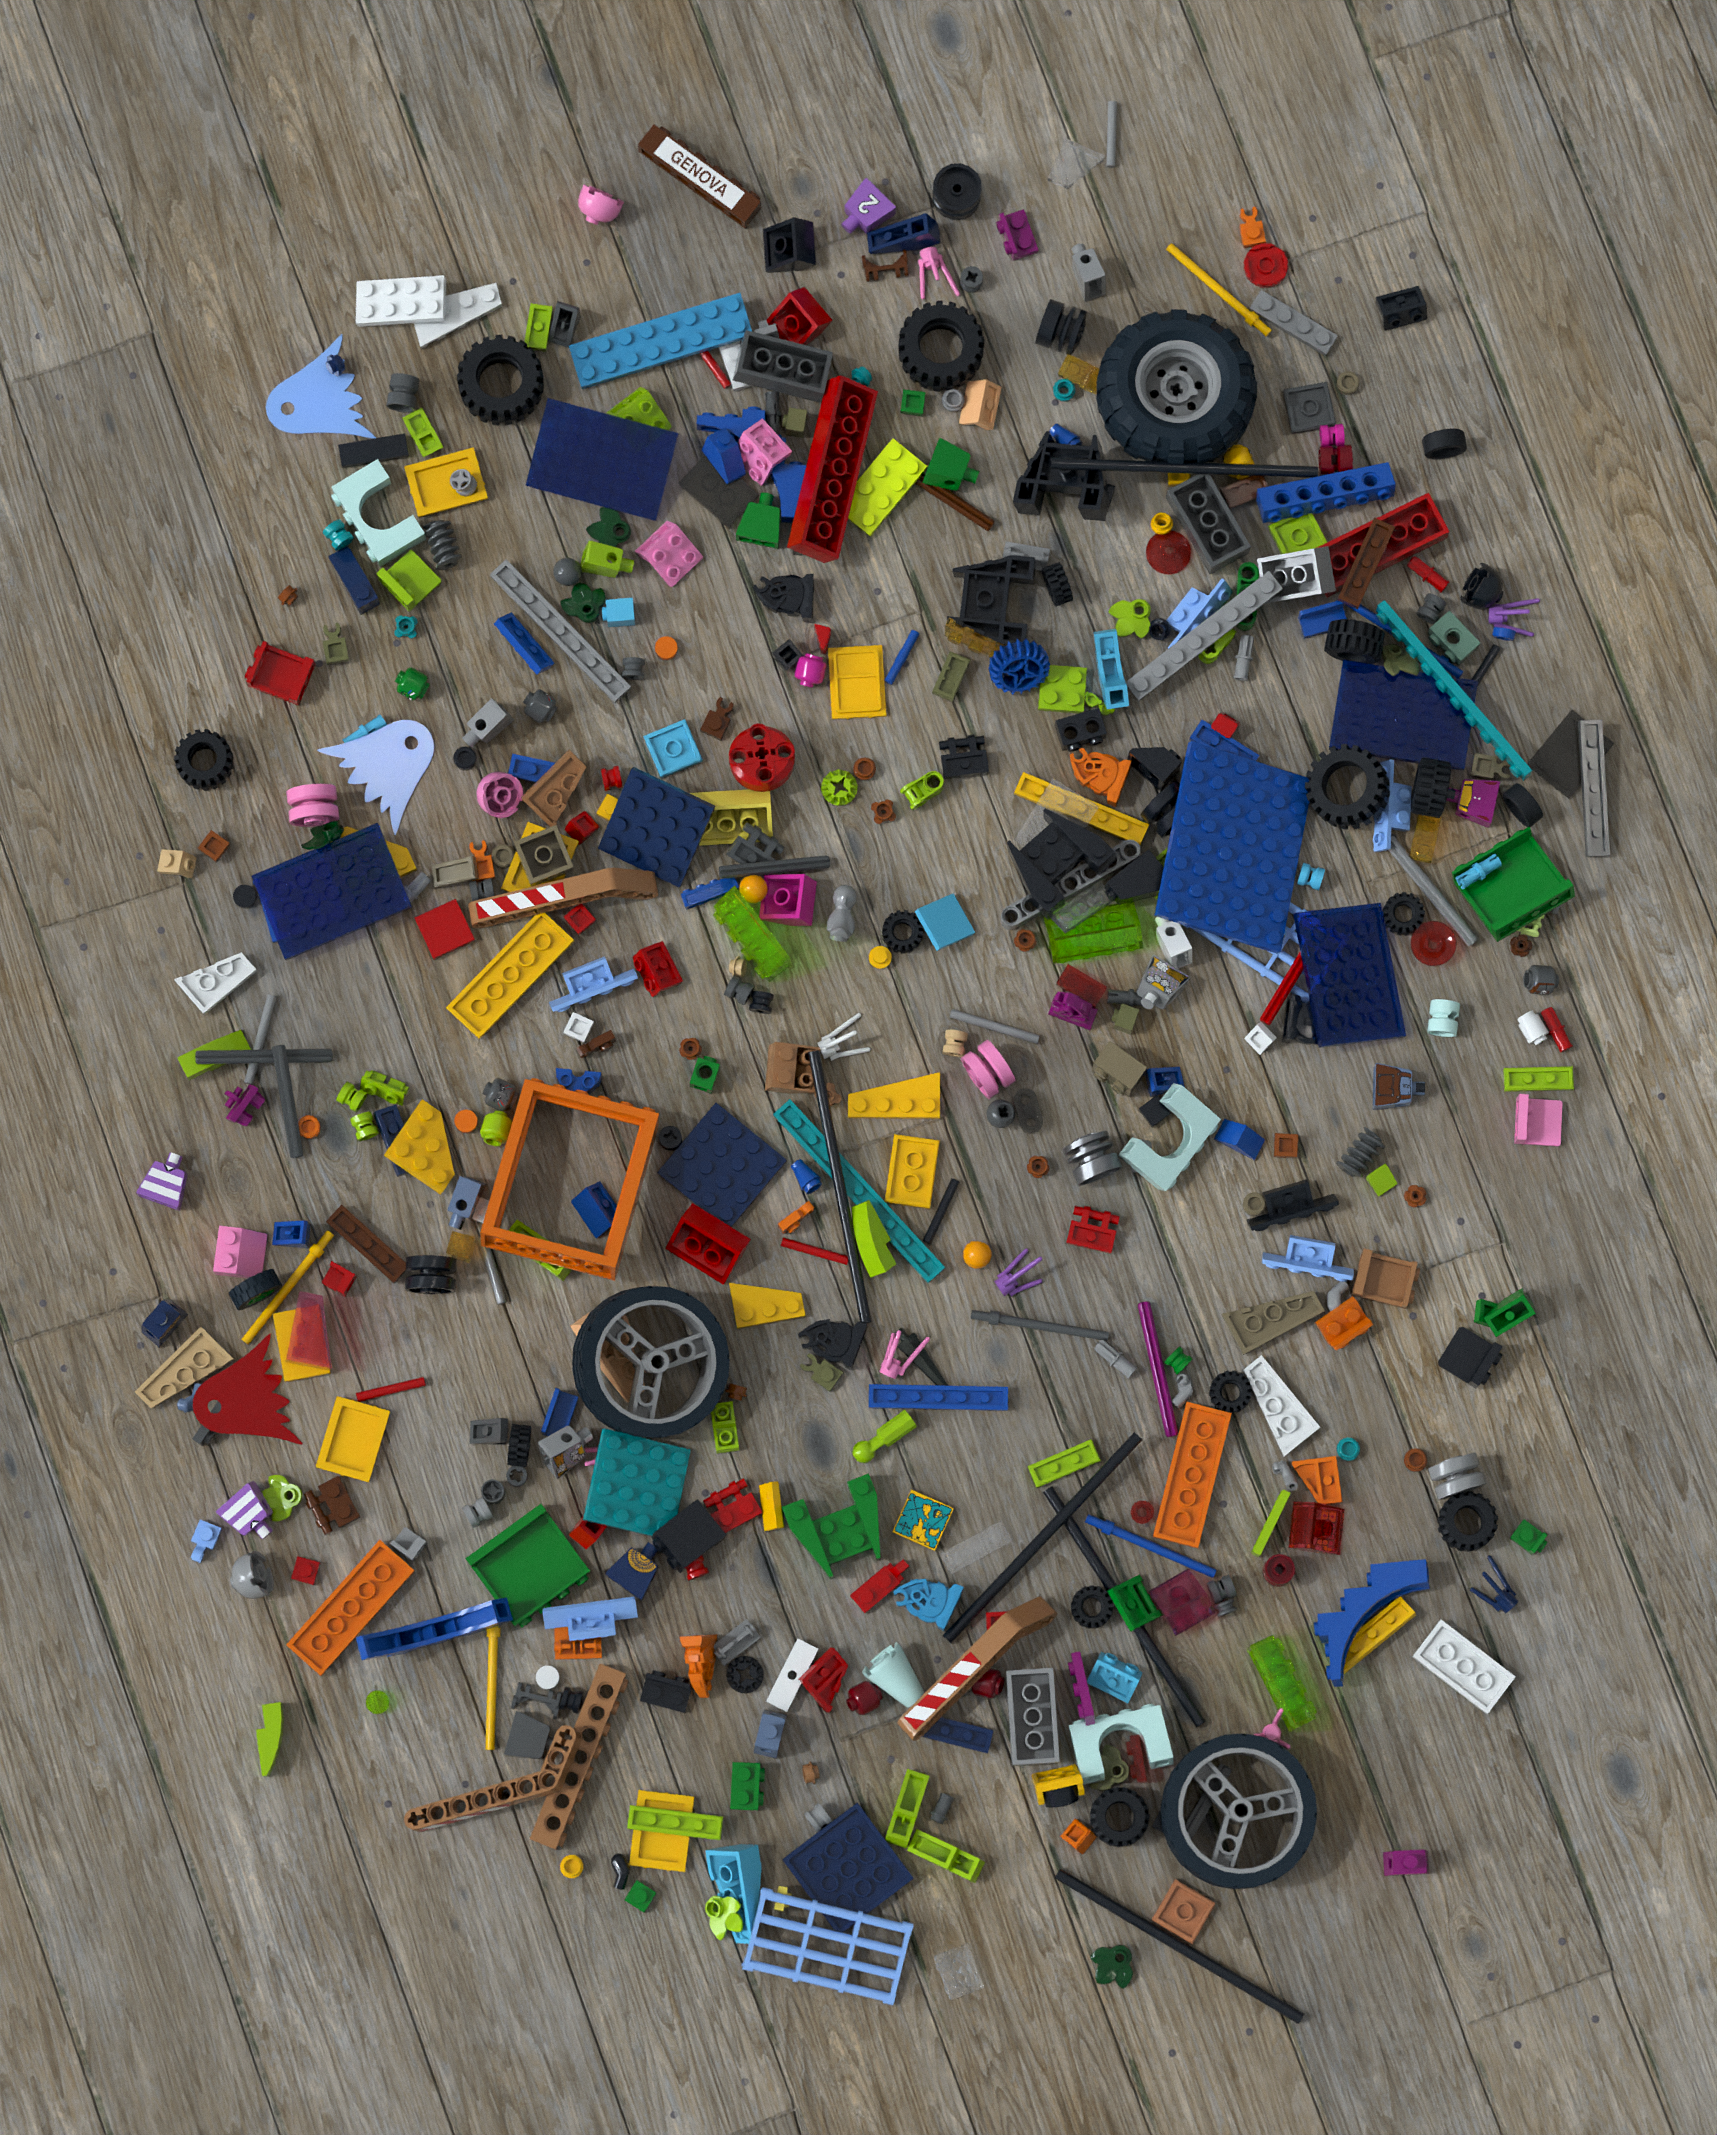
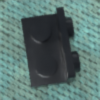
M1419 286L1376 297V304L1382 316L1385 331L1427 320V304Z
M655 1670L652 1671V1674L646 1673L640 1702L685 1713L692 1685L688 1684L689 1679L675 1676V1679L672 1680L665 1678L666 1673Z

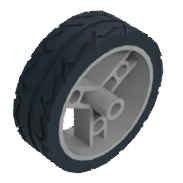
M644 1286L620 1291L603 1300L589 1313L578 1331L573 1346L572 1371L575 1386L582 1401L597 1420L614 1431L635 1437L662 1438L683 1433L699 1424L713 1411L724 1392L729 1377V1349L726 1336L719 1322H717L716 1317L705 1304L693 1296H689L688 1293L671 1287ZM656 1306L679 1316L689 1326L693 1334L654 1348L621 1317L638 1307ZM624 1332L629 1336L627 1345H623L620 1340ZM604 1339L633 1363L635 1374L628 1411L623 1409L611 1397L604 1385L600 1370V1354ZM637 1343L642 1348H644L645 1351H639L638 1353L634 1354L631 1351V1349ZM682 1344L687 1347V1354L684 1357L679 1353V1347ZM670 1349L673 1357L672 1361H669V1357L664 1350ZM701 1358L700 1376L694 1391L687 1401L675 1411L665 1416L654 1418L663 1372L669 1368ZM644 1374H653L650 1386L643 1385ZM643 1390H646L649 1395L645 1403L640 1399V1394Z
M1250 1734L1222 1735L1205 1741L1186 1754L1172 1770L1167 1780L1160 1808L1162 1830L1167 1844L1178 1862L1195 1877L1213 1886L1228 1889L1254 1888L1277 1880L1290 1871L1307 1851L1314 1836L1317 1820L1316 1795L1308 1774L1297 1758L1281 1745L1265 1737ZM1228 1755L1253 1757L1273 1768L1284 1780L1288 1789L1243 1798L1213 1765L1211 1760ZM1192 1779L1224 1814L1210 1859L1203 1855L1192 1843L1184 1823L1183 1801L1187 1787ZM1211 1779L1219 1780L1221 1784L1219 1791L1215 1792L1209 1788V1781ZM1224 1790H1227L1236 1799L1226 1806L1219 1798V1794L1223 1793ZM1269 1798H1275L1278 1801L1279 1807L1276 1811L1268 1808L1267 1801ZM1261 1801L1263 1813L1252 1816L1253 1806L1250 1802ZM1235 1806L1241 1808V1817L1235 1814ZM1293 1813L1290 1835L1282 1849L1272 1859L1254 1868H1234L1248 1822ZM1228 1822L1233 1825L1241 1824L1236 1837L1226 1833ZM1224 1839H1230L1233 1842L1234 1848L1231 1852L1223 1850L1222 1842Z

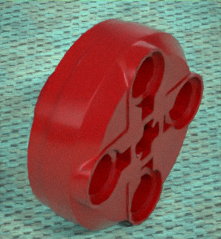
M759 723L754 724L741 732L731 744L729 750L731 772L734 778L747 789L758 792L777 789L789 779L794 769L795 748L783 732L773 727ZM757 735H761L764 738L761 740H757L754 737ZM787 753L790 756L781 757L780 754ZM739 758L743 759L744 762L737 763L734 760Z

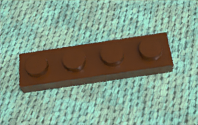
M1373 519L1338 596V601L1356 609L1359 608L1394 531V526L1379 519Z
M342 1204L326 1221L327 1224L394 1284L407 1271L406 1262Z

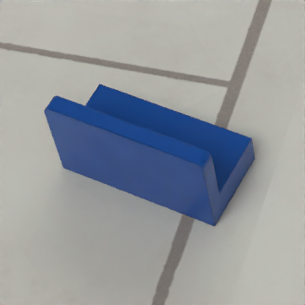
M1334 601L1300 611L1298 620L1304 639L1327 633L1331 621L1347 619L1343 608L1344 603Z
M601 1181L586 1187L571 1201L595 1238L600 1237L611 1228L617 1207Z
M555 1388L541 1429L542 1435L550 1436L560 1429L570 1426L579 1399L578 1396Z

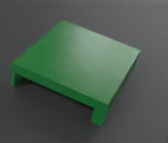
M1530 827L1517 831L1509 839L1498 842L1492 849L1485 853H1479L1473 860L1459 865L1452 871L1453 883L1497 942L1575 897L1574 885L1569 879L1565 880L1533 838ZM1493 854H1496L1502 863L1501 867L1487 874L1485 879L1477 880L1465 889L1458 885L1456 876L1472 868L1473 864H1479Z
M542 1504L536 1506L465 1558L494 1599L507 1598L513 1618L511 1622L515 1628L519 1625L521 1628L533 1621L531 1616L537 1612L542 1614L543 1608L552 1607L550 1603L556 1598L559 1601L571 1593L569 1589L577 1584L579 1587L590 1579L588 1575L591 1573Z

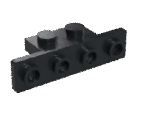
M1305 1179L1263 1192L1268 1213L1247 1219L1246 1221L1251 1231H1263L1270 1225L1286 1224L1290 1222V1219L1297 1217L1306 1218L1320 1210L1323 1212L1330 1211L1334 1206L1339 1205V1201L1334 1194L1313 1200L1309 1182Z

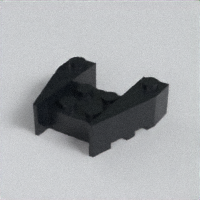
M1046 431L1039 443L1037 452L1033 458H1030L1026 471L1017 481L1013 504L1018 514L1040 515L1046 491L1080 494L1078 509L1083 519L1105 521L1110 501L1105 471L1050 469L1049 466L1050 458L1104 459L1102 446L1097 436L1093 435L1091 446L1055 443L1050 431Z
M1010 555L997 560H988L979 564L953 568L954 577L964 578L960 617L947 616L948 624L998 647L1000 645L1007 646L1008 641L1015 643L1017 639L1020 642H1023L1025 639L1028 640V624L1006 622L1010 584L1034 585L1035 557Z
M1045 808L1043 810L1044 820L1049 825L1020 851L1009 840L1007 842V850L1032 904L1049 920L1065 906L1064 896L1054 887L1058 881L1082 860L1100 875L1116 859L1115 851L1100 836Z

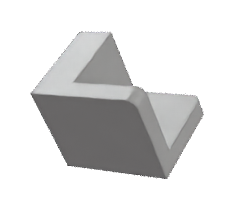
M404 1527L397 1538L392 1540L390 1544L414 1562L428 1543L410 1529Z

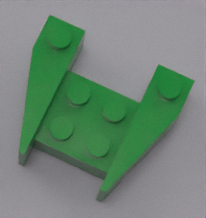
M869 1473L847 1481L848 1489L855 1504L814 1521L810 1517L804 1499L782 1507L790 1532L812 1556L829 1579L833 1578L830 1565L866 1551L873 1550L876 1561L880 1560L877 1493Z

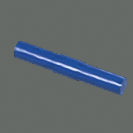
M911 630L884 680L886 683L892 685L920 635L917 631Z

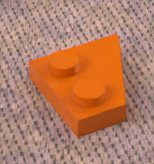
M1337 1456L1292 1461V1466L1319 1505L1343 1503Z

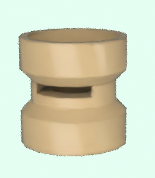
M946 1030L945 1039L947 1041L943 1046L942 1053L953 1057H963L966 1050L964 1043L967 1041L968 1033L958 1030Z

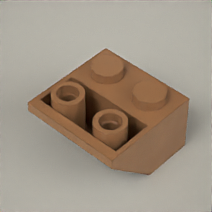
M774 1042L769 1045L765 1091L786 1094L816 1093L808 1052L817 1050L820 1052V1047Z

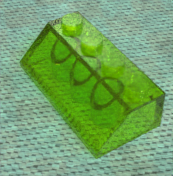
M733 886L713 906L715 912L713 917L720 926L722 924L726 926L729 930L727 935L734 944L736 942L740 944L743 948L740 952L747 961H753L756 965L754 970L761 979L766 978L770 982L791 966L790 956L736 886Z
M1134 902L1053 915L1049 920L1044 917L1053 964L1066 963L1078 959H1089L1101 955H1112L1113 953L1124 951L1131 952L1143 948L1141 925Z
M1271 1635L1250 1645L1247 1651L1278 1711L1280 1708H1283L1284 1711L1281 1717L1290 1733L1315 1720L1314 1714L1317 1713V1710L1311 1700L1307 1702L1303 1694L1306 1692V1689L1301 1680H1296L1293 1674L1296 1670L1291 1660L1285 1659L1282 1653L1285 1649L1279 1638L1275 1639Z

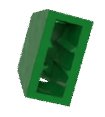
M939 438L922 483L956 491L959 489L962 479L975 484L980 471L967 467L971 457L968 452Z
M761 493L759 503H748L736 531V541L778 549L780 508L772 506L774 495Z

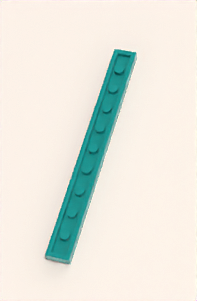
M1385 600L1378 604L1376 616L1379 621L1384 625L1387 623L1392 629L1391 634L1398 642L1402 641L1407 646V653L1413 659L1417 658L1420 661L1421 669L1428 676H1433L1436 680L1435 684L1441 692L1444 693L1446 691L1451 697L1450 702L1457 710L1461 709L1466 714V721L1472 727L1476 726L1481 732L1479 734L1485 743L1492 744L1496 749L1494 752L1501 761L1505 760L1511 766L1509 767L1511 773L1516 778L1520 777L1523 781L1526 780L1532 773V769L1389 604Z
M789 1099L773 1113V1116L832 1179L824 1135ZM839 1153L848 1198L855 1205L870 1200L891 1239L889 1242L929 1284L945 1269V1266Z

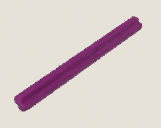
M1149 1301L1138 1304L1139 1315L1166 1437H1173L1178 1434L1151 1305Z

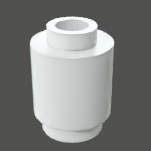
M1533 1010L1517 1019L1520 1023L1518 1026L1529 1044L1534 1043L1537 1046L1547 1040L1546 1035L1549 1032L1539 1015L1535 1014Z

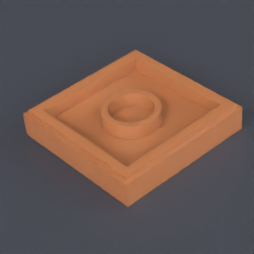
M1175 1879L1154 1914L1152 1921L1193 1944L1216 1903Z

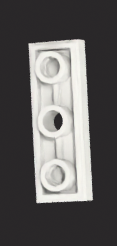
M797 1639L766 1702L785 1712L788 1711L801 1685L798 1679L809 1669L819 1650L818 1648ZM791 1671L797 1674L794 1680L788 1678V1673Z

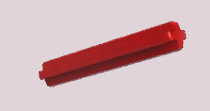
M1303 945L1260 1017L1262 1023L1271 1025L1314 953V949L1311 946Z

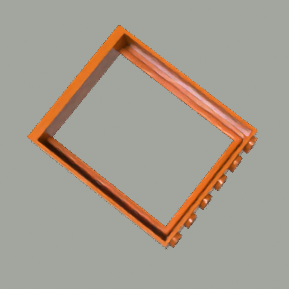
M525 1079L480 1231L481 1246L615 1281L659 1128V1113L648 1107H643L642 1109L633 1107L631 1103L625 1101L620 1103L613 1102L606 1096H590L583 1090H575L574 1092L567 1090L563 1085H547L540 1079ZM537 1100L639 1126L603 1255L500 1229Z

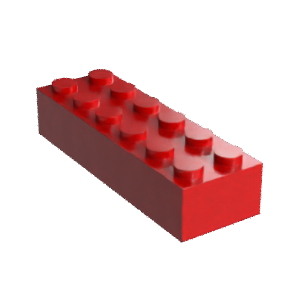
M1429 492L1376 518L1395 528L1374 574L1447 539L1450 531ZM1372 521L1317 547H1329L1336 591L1325 593L1327 598L1342 590Z

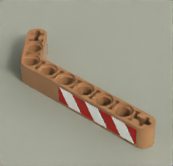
M606 868L472 901L468 906L472 927L484 928L607 897L652 899L658 896V889L653 871Z
M1039 1596L1004 1613L901 1716L897 1724L913 1741L921 1738L1019 1639L1049 1625L1057 1616V1612L1042 1596Z
M561 1726L554 1736L541 1771L410 1809L404 1817L405 1825L414 1831L424 1832L557 1793L562 1789L581 1743V1734L571 1726ZM567 1734L571 1735L572 1739L566 1740L564 1737ZM560 1745L568 1748V1751H565L564 1749L560 1748ZM562 1753L564 1761L560 1765H556L555 1758L558 1754ZM554 1775V1785L547 1787V1778ZM528 1782H532V1791L528 1794H525V1784ZM509 1788L511 1792L510 1797L507 1800H503L501 1794L505 1789ZM487 1795L488 1803L481 1807L479 1800L482 1796ZM465 1802L466 1809L464 1812L458 1813V1804ZM439 1808H443V1817L436 1820L435 1812ZM417 1816H419V1817H421V1818H426V1817L428 1818V1820H427V1819L418 1820V1825H416V1824L413 1823V1821L417 1820Z

